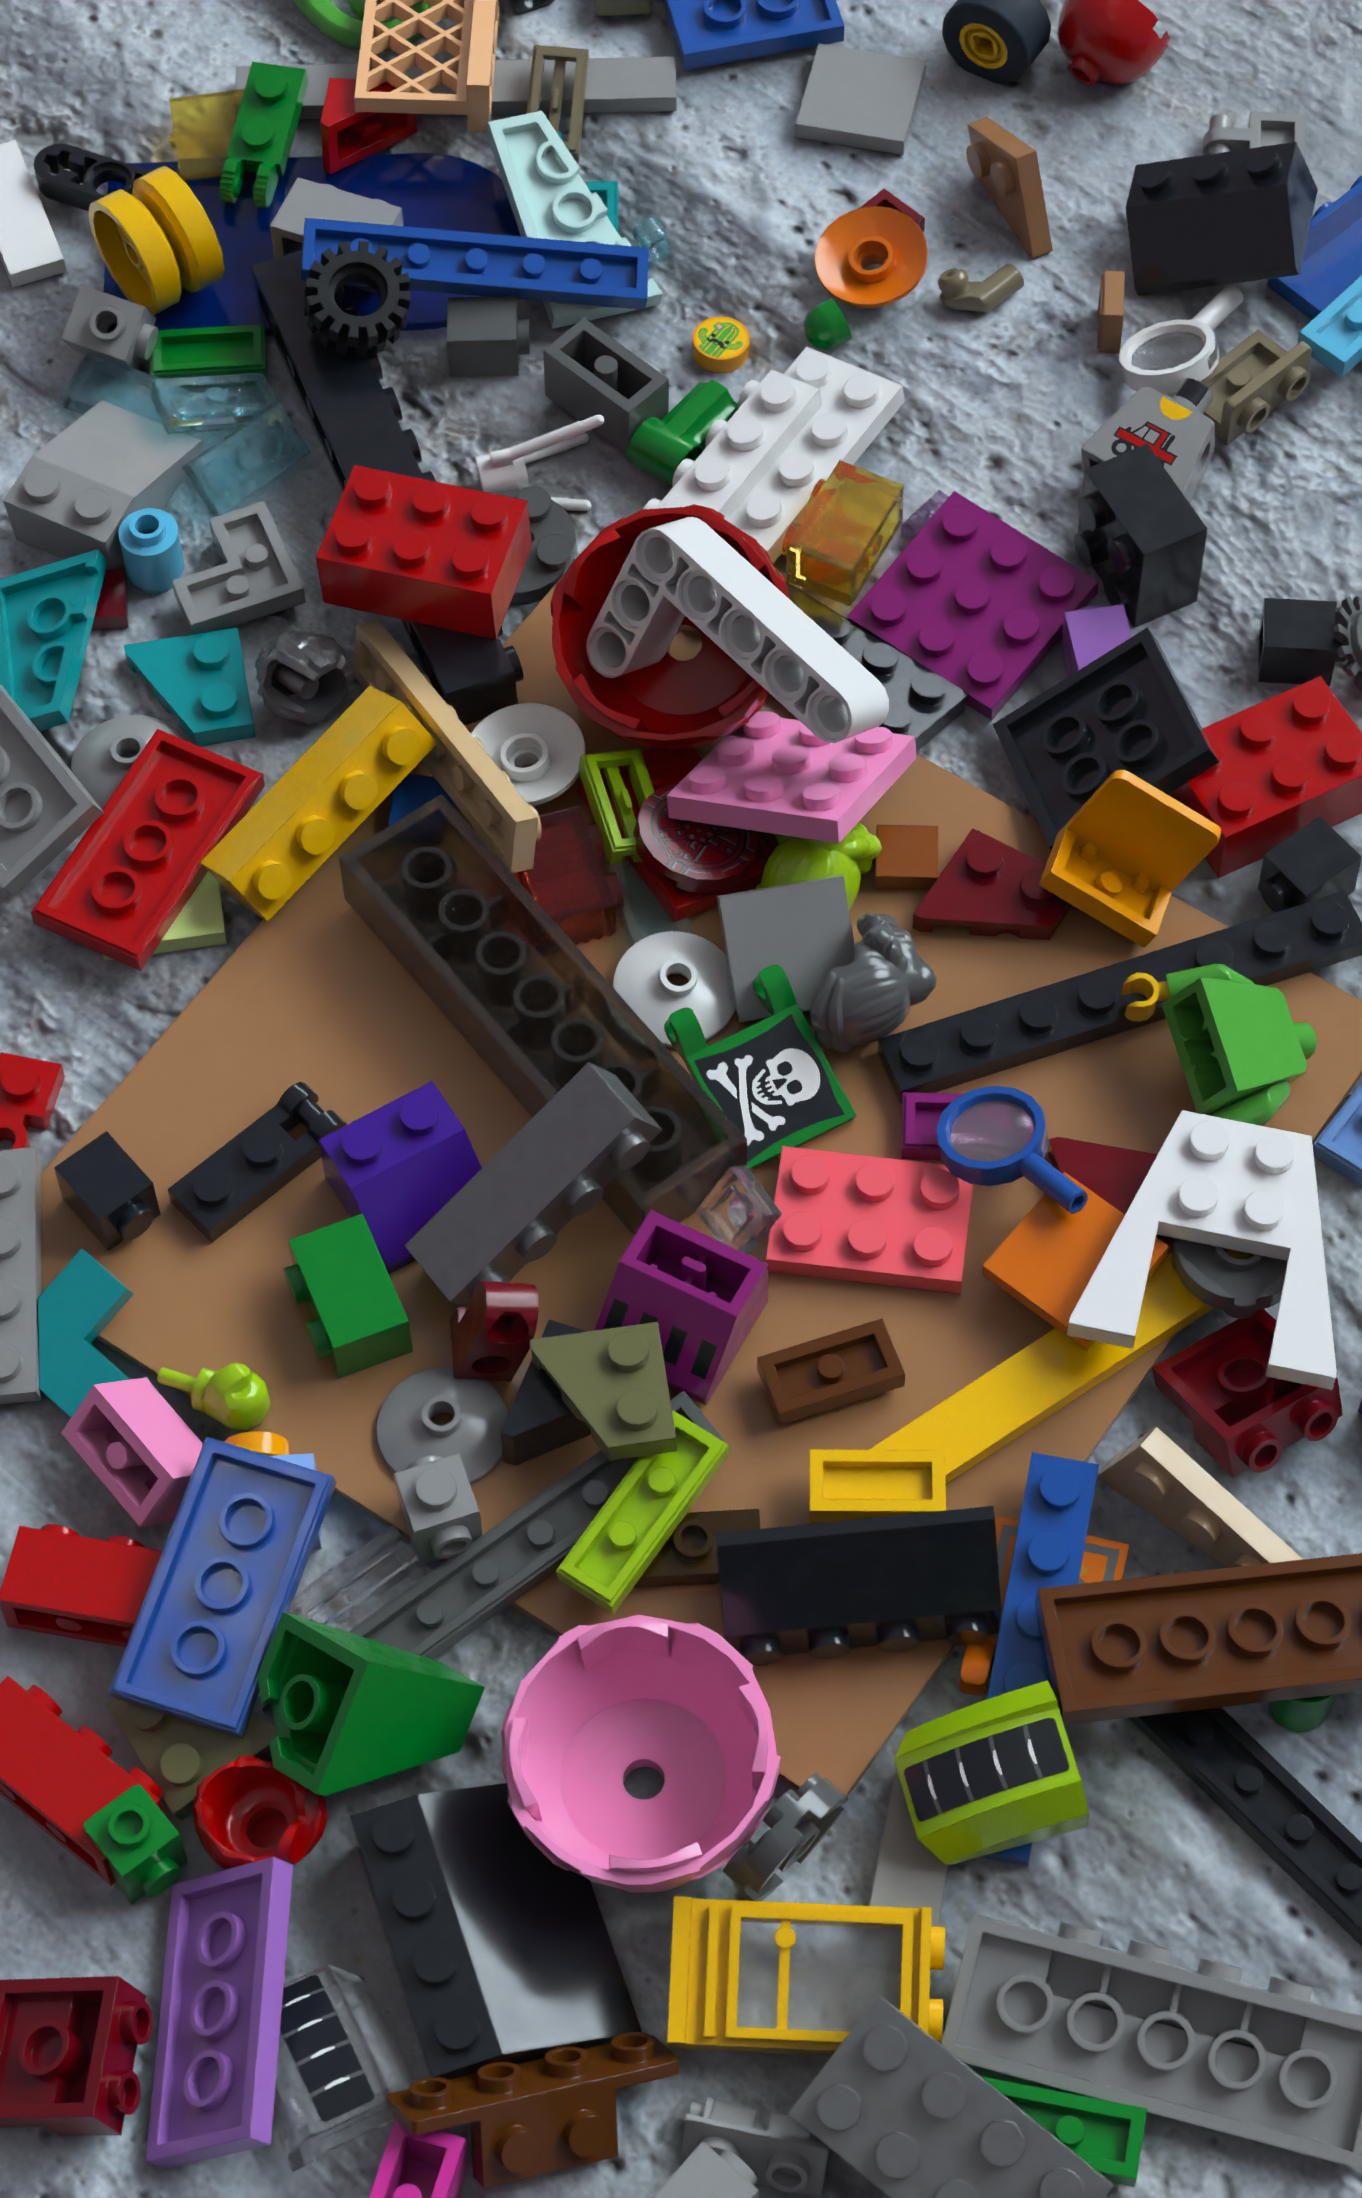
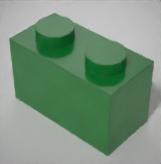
M363 1213L288 1240L293 1265L283 1268L287 1285L296 1305L308 1303L314 1320L306 1322V1328L314 1351L319 1360L330 1356L339 1379L413 1352L409 1320Z

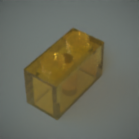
M839 460L827 481L820 479L816 483L809 499L808 512L801 523L794 521L786 532L781 553L787 556V582L851 607L903 522L904 485Z

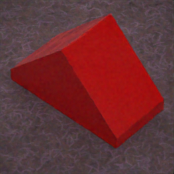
M329 78L320 121L323 169L331 175L416 134V114L355 112L356 79ZM384 82L369 91L391 92L397 88L388 82Z

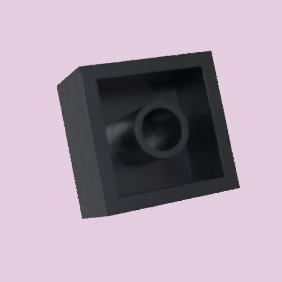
M1148 444L1085 469L1082 496L1078 499L1080 514L1078 533L1074 535V546L1081 562L1086 567L1092 566L1103 581L1104 591L1112 606L1123 604L1126 616L1134 628L1197 602L1207 527Z

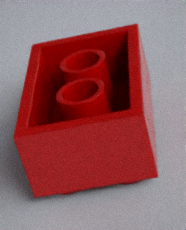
M354 465L316 556L323 603L497 639L532 548L528 501Z
M1319 676L1202 728L1219 763L1167 794L1220 827L1221 836L1219 842L1205 859L1217 877L1221 878L1263 859L1264 854L1319 816L1333 827L1362 813V732L1322 677Z

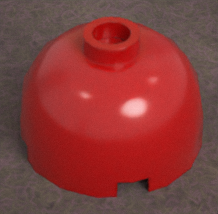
M1066 0L1060 11L1057 29L1060 47L1064 55L1070 60L1067 65L1068 70L1077 79L1088 85H1095L1097 81L1108 85H1125L1146 75L1169 46L1170 36L1166 31L1159 38L1158 34L1153 30L1159 19L1139 0Z

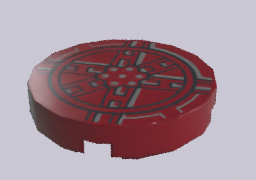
M680 782L660 787L644 800L633 830V836L636 839V852L650 872L660 879L662 874H664L669 879L677 881L675 887L697 893H715L735 886L744 878L746 871L753 863L759 845L757 831L669 818L667 795Z

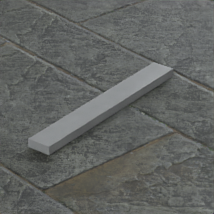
M675 56L589 58L584 113L677 111ZM495 60L491 115L527 114L532 60ZM545 60L540 102V111H543L544 114H550L555 60ZM567 61L562 114L571 113L576 62ZM358 63L281 65L306 69L309 84L299 119H321L329 78L356 79ZM236 66L234 102L236 118L251 66ZM417 66L403 72L404 75L412 80L426 73ZM442 83L428 90L431 93L456 94V92ZM416 114V117H431V116H467V115Z

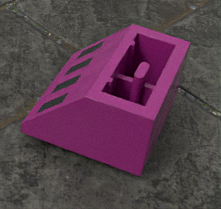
M650 1210L618 1263L594 1331L658 1322L668 1388L678 1393L685 1391L689 1398L707 1405L768 1302V1264Z

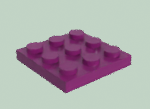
M954 491L849 613L847 619L967 692L969 695L966 705L992 721L1062 637L1064 612L1076 611L1087 607L1098 594L1099 581Z

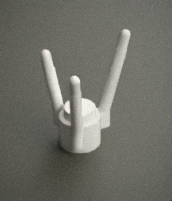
M595 415L511 448L475 457L482 491L496 494L502 491L520 490L530 487L526 463L586 444L589 441V435L585 432L603 425L604 417L602 415ZM551 497V500L560 504L565 511H588L592 506L591 502L585 499Z

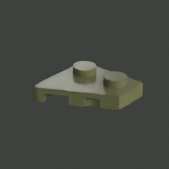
M658 1322L530 1340L532 1362L539 1371L544 1369L561 1391L563 1402L577 1419L584 1421L589 1426L592 1439L610 1461L677 1451Z
M116 1698L107 1704L151 1779L162 1790L164 1794L162 1797L175 1816L182 1820L193 1813L192 1809L194 1807L197 1786L201 1784L205 1777L218 1770L221 1766L237 1760L239 1756L268 1759L271 1756L269 1741L277 1737L276 1726L254 1714H251L241 1739Z

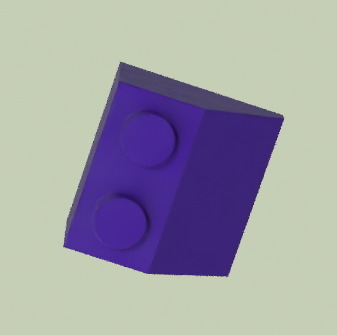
M433 1081L319 1139L324 1175L327 1182L350 1217L363 1213L388 1274L416 1260L405 1245L482 1169L464 1127Z

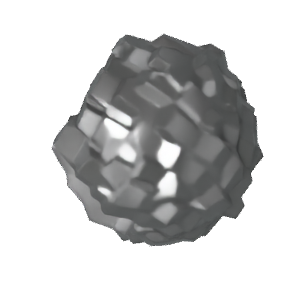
M292 630L279 637H272L266 648H262L255 663L256 679L259 682L257 694L263 697L264 706L275 717L297 720L309 725L311 723L323 722L327 714L338 709L343 704L349 690L348 684L352 681V672L349 670L350 662L346 658V652L335 642L333 637L323 633L314 634L312 632Z

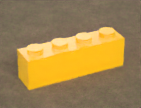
M369 686L200 863L239 904L269 921L438 742L400 700Z

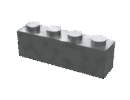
M588 1062L405 1247L450 1302L468 1308L474 1288L479 1281L511 1283L510 1280L528 1262L538 1260L547 1254L555 1245L557 1234L575 1216H580L591 1210L602 1198L603 1188L621 1170L633 1167L644 1158L650 1148L649 1142L662 1129L616 1075Z

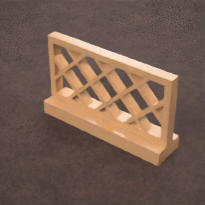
M365 0L354 96L355 112L467 115V131L487 132L488 122L491 121L500 0H423L432 7L420 14L411 9L410 6L422 0ZM395 16L403 23L389 29L380 22ZM446 18H450L457 23L456 26L446 31L435 25ZM420 33L429 40L414 46L406 39ZM389 48L399 54V56L388 62L376 56ZM444 50L455 56L443 64L432 58ZM414 66L426 72L413 80L403 74V72ZM384 82H388L397 88L391 92L369 91ZM442 83L456 92V94L431 93L428 90Z

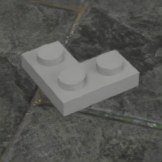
M265 501L209 518L211 534L225 564L172 580L175 598L191 634L227 629L306 603L303 585Z

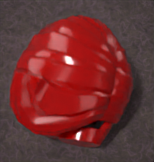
M239 1756L237 1760L221 1766L218 1770L205 1777L201 1784L197 1786L194 1807L192 1809L193 1823L201 1845L212 1860L224 1870L270 1857H276L295 1865L306 1857L322 1838L328 1820V1810L324 1795L312 1792L275 1769L273 1762L251 1756Z

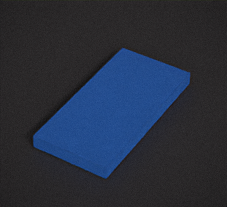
M206 1437L109 1693L112 1697L242 1739L260 1692L257 1675L282 1612L289 1613L337 1483L334 1476Z

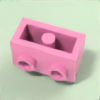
M147 1377L94 1384L61 1434L139 1527L174 1521L203 1443Z

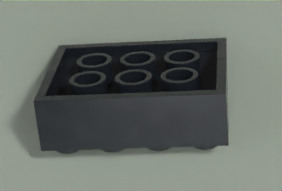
M507 1783L417 1794L350 1816L357 1850L430 2077L454 2079L476 2074L479 2068L486 2064L494 2062L520 2064L545 2058L547 2052L556 2048L577 2047L586 2049L611 2043L615 2036L622 2033L642 2032L590 1880L571 1870L566 1871L553 1864L529 1840L507 1802L509 1796Z

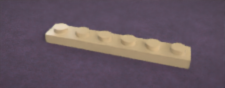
M379 620L357 623L353 675L365 690L372 686L400 700L438 742L421 761L509 873L533 869L535 845L540 840L542 833L541 821L536 809L532 805L527 804L512 785L508 774L497 767L485 752L481 741L471 735L459 720L455 709L451 705L446 704L433 688L429 677L424 672H420L406 654L401 642L395 641Z

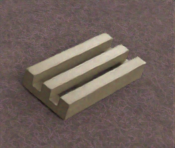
M534 45L527 114L540 111L545 60H555L549 122L556 132H560L567 61L576 62L568 141H563L574 160L579 161L589 66V49Z

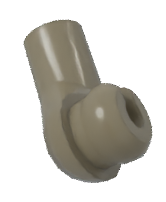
M1012 264L1004 265L982 282H970L965 270L952 268L943 272L938 279V286L942 291L940 299L950 309L987 312L1024 286V279L1021 272Z

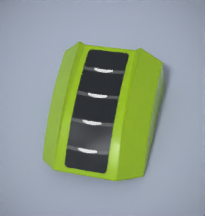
M1048 1680L983 1700L913 1728L905 1733L894 1757L917 1839L945 1865L960 1863L1088 1826L1089 1810L1082 1779L1078 1772L1057 1699Z

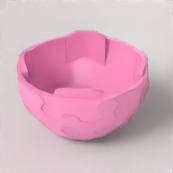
M636 1615L590 1626L578 1625L559 1636L548 1653L521 1680L513 1704L508 1707L501 1728L502 1772L507 1782L509 1794L507 1802L525 1835L553 1864L566 1871L571 1870L589 1879L591 1882L615 1887L631 1893L668 1891L697 1881L727 1863L750 1840L759 1827L769 1808L780 1771L781 1756H778L776 1751L770 1708L753 1673V1665L721 1635L699 1623L687 1624ZM640 1767H650L657 1770L664 1778V1785L661 1791L650 1799H637L631 1796L626 1791L624 1784L627 1776L633 1770Z

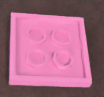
M769 711L756 712L748 720L747 724L727 734L667 795L669 818L840 843L917 759L915 736L895 734L887 728L876 727L837 743H829L814 735L799 720L780 718L778 714Z

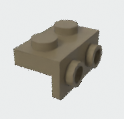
M1258 329L1220 358L1218 365L1211 375L1201 381L1212 392L1214 397L1203 414L1215 423V437L1227 446L1245 431L1251 433L1259 428L1269 412L1284 400L1292 401L1297 398L1310 380V373L1308 371L1312 348L1304 341H1301L1287 352Z

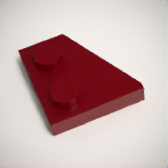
M972 828L914 912L912 928L920 932H932L933 924L971 927L970 935L995 937L999 934L1009 933L1024 939L1050 940L1073 905L1039 886L1046 866L1045 863Z

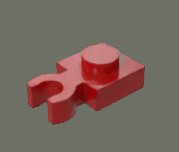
M1 1052L0 1142L4 1140L13 1141L12 1149L30 1148L27 1135L28 1127L42 1130L47 1129L65 1078L62 1064Z

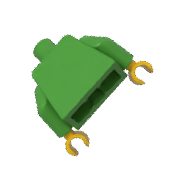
M1211 964L1166 974L1167 980L1157 982L1153 976L1147 973L1137 972L1130 975L1123 984L1121 995L1141 993L1148 1000L1135 1001L1127 1005L1125 1017L1131 1021L1140 1022L1147 1020L1153 1015L1157 1002L1166 1000L1162 1003V1007L1196 1112L1260 1126L1265 1125L1289 1098V1083L1305 1074L1307 1068L1306 1059H1309L1314 1054L1317 1045L1316 1033L1310 1024L1292 1021L1284 994L1275 987L1256 985L1253 981L1223 964Z

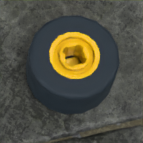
M957 0L943 18L942 36L947 51L962 69L990 82L1002 85L1017 81L1023 76L1049 42L1051 23L1047 10L1040 0Z

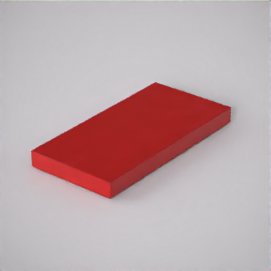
M157 729L102 808L104 813L91 824L31 911L33 923L141 971L208 872L200 862L247 814L265 787L263 773Z

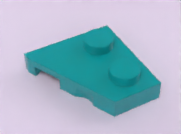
M238 627L124 645L127 666L133 673L138 671L151 686L154 698L165 711L179 719L180 728L193 744L205 746L256 738Z

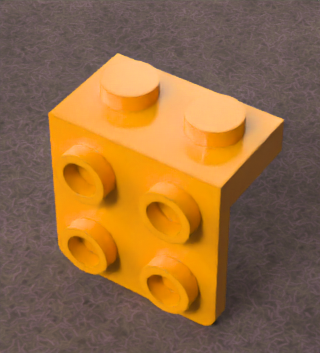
M1116 770L1058 832L1039 886L1145 948L1158 934L1172 891L1217 846L1221 836V829L1217 824L1129 771Z

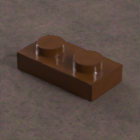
M882 1318L757 1357V1371L779 1426L901 1388L905 1385V1372Z

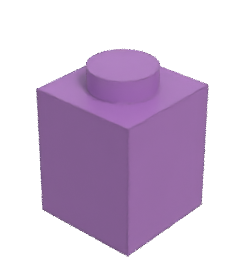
M1123 604L1106 607L1093 605L1076 611L1064 612L1060 649L1067 677L1132 637Z

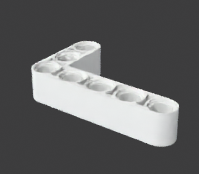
M686 517L641 532L635 540L587 638L586 650L590 664L602 676L616 678L660 662L686 616L814 735L824 742L837 743L879 727L886 720L889 712V698L879 680L713 529L695 517Z

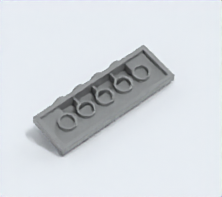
M972 1914L941 2043L964 2063L1101 2100L1147 2108V2112L1362 2169V2015L1310 2001L1313 1987L1273 1976L1270 1978L1268 1990L1240 1983L1242 1968L1200 1958L1198 1970L1194 1971L1169 1964L1172 1950L1131 1939L1127 1953L1099 1946L1102 1932L1084 1926L1061 1921L1058 1934Z

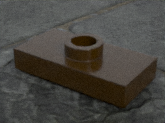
M759 1509L687 1513L633 1588L718 1583L716 1533L761 1529Z

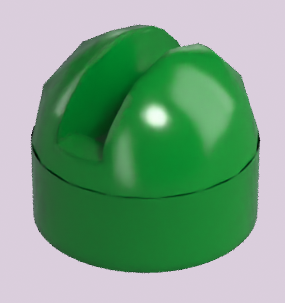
M832 298L816 305L807 313L804 321L806 337L816 348L830 349L852 339L846 319Z

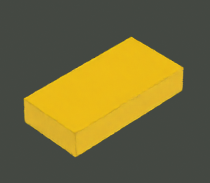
M810 1449L809 1522H836L946 1511L945 1450Z

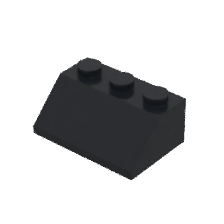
M1297 142L1136 165L1126 203V216L1134 286L1138 296L1300 275L1318 188Z

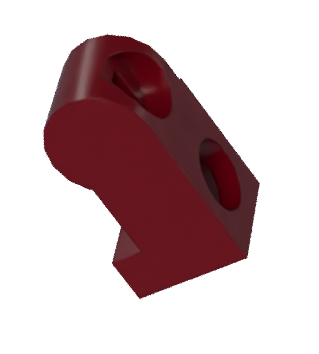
M479 1281L476 1284L469 1307H457L450 1319L454 1378L512 1382L531 1348L530 1340L534 1338L537 1328L539 1299L535 1285L495 1281ZM487 1356H501V1361L481 1362L477 1361V1359Z

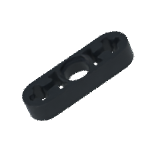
M61 143L43 148L34 159L37 185L45 197L88 212L92 202L106 196L96 191L103 183L110 181L120 182L125 185L123 190L132 195L134 180L151 172L88 150Z

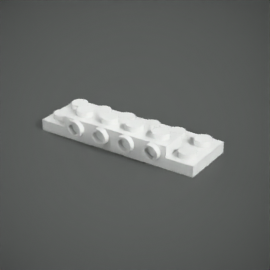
M806 346L784 374L771 369L761 382L756 380L749 381L740 393L738 410L729 421L718 419L712 424L706 436V448L695 461L689 458L684 459L674 473L673 488L662 501L656 498L649 500L643 509L675 508L693 504L714 509L724 515L725 520L756 539L768 552L773 564L905 402L903 386Z

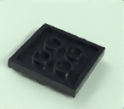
M1148 627L992 724L1051 850L1058 832L1114 771H1129L1165 794H1169L1219 763L1159 642Z

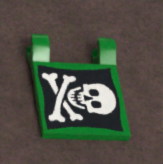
M778 964L761 970L758 973V977L753 981V989L771 1017L709 1047L692 1009L686 1007L671 1013L664 1024L667 1038L685 1062L743 1173L780 1156L782 1146L796 1148L855 1119L857 1116L796 1002L785 971Z

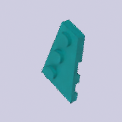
M100 549L0 579V683L38 731L69 722L108 564Z

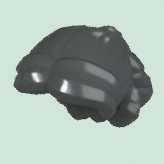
M869 912L861 916L857 920L856 925L863 939L853 946L854 961L847 966L834 967L827 973L824 987L814 1000L810 1010L811 1022L815 1028L814 1035L821 1048L825 1050L834 1048L839 1052L846 1053L855 1045L867 1044L887 1036L903 1023L909 1013L910 1006L925 1001L935 989L937 979L933 970L917 954L910 933L898 928L895 918L890 915L872 914Z

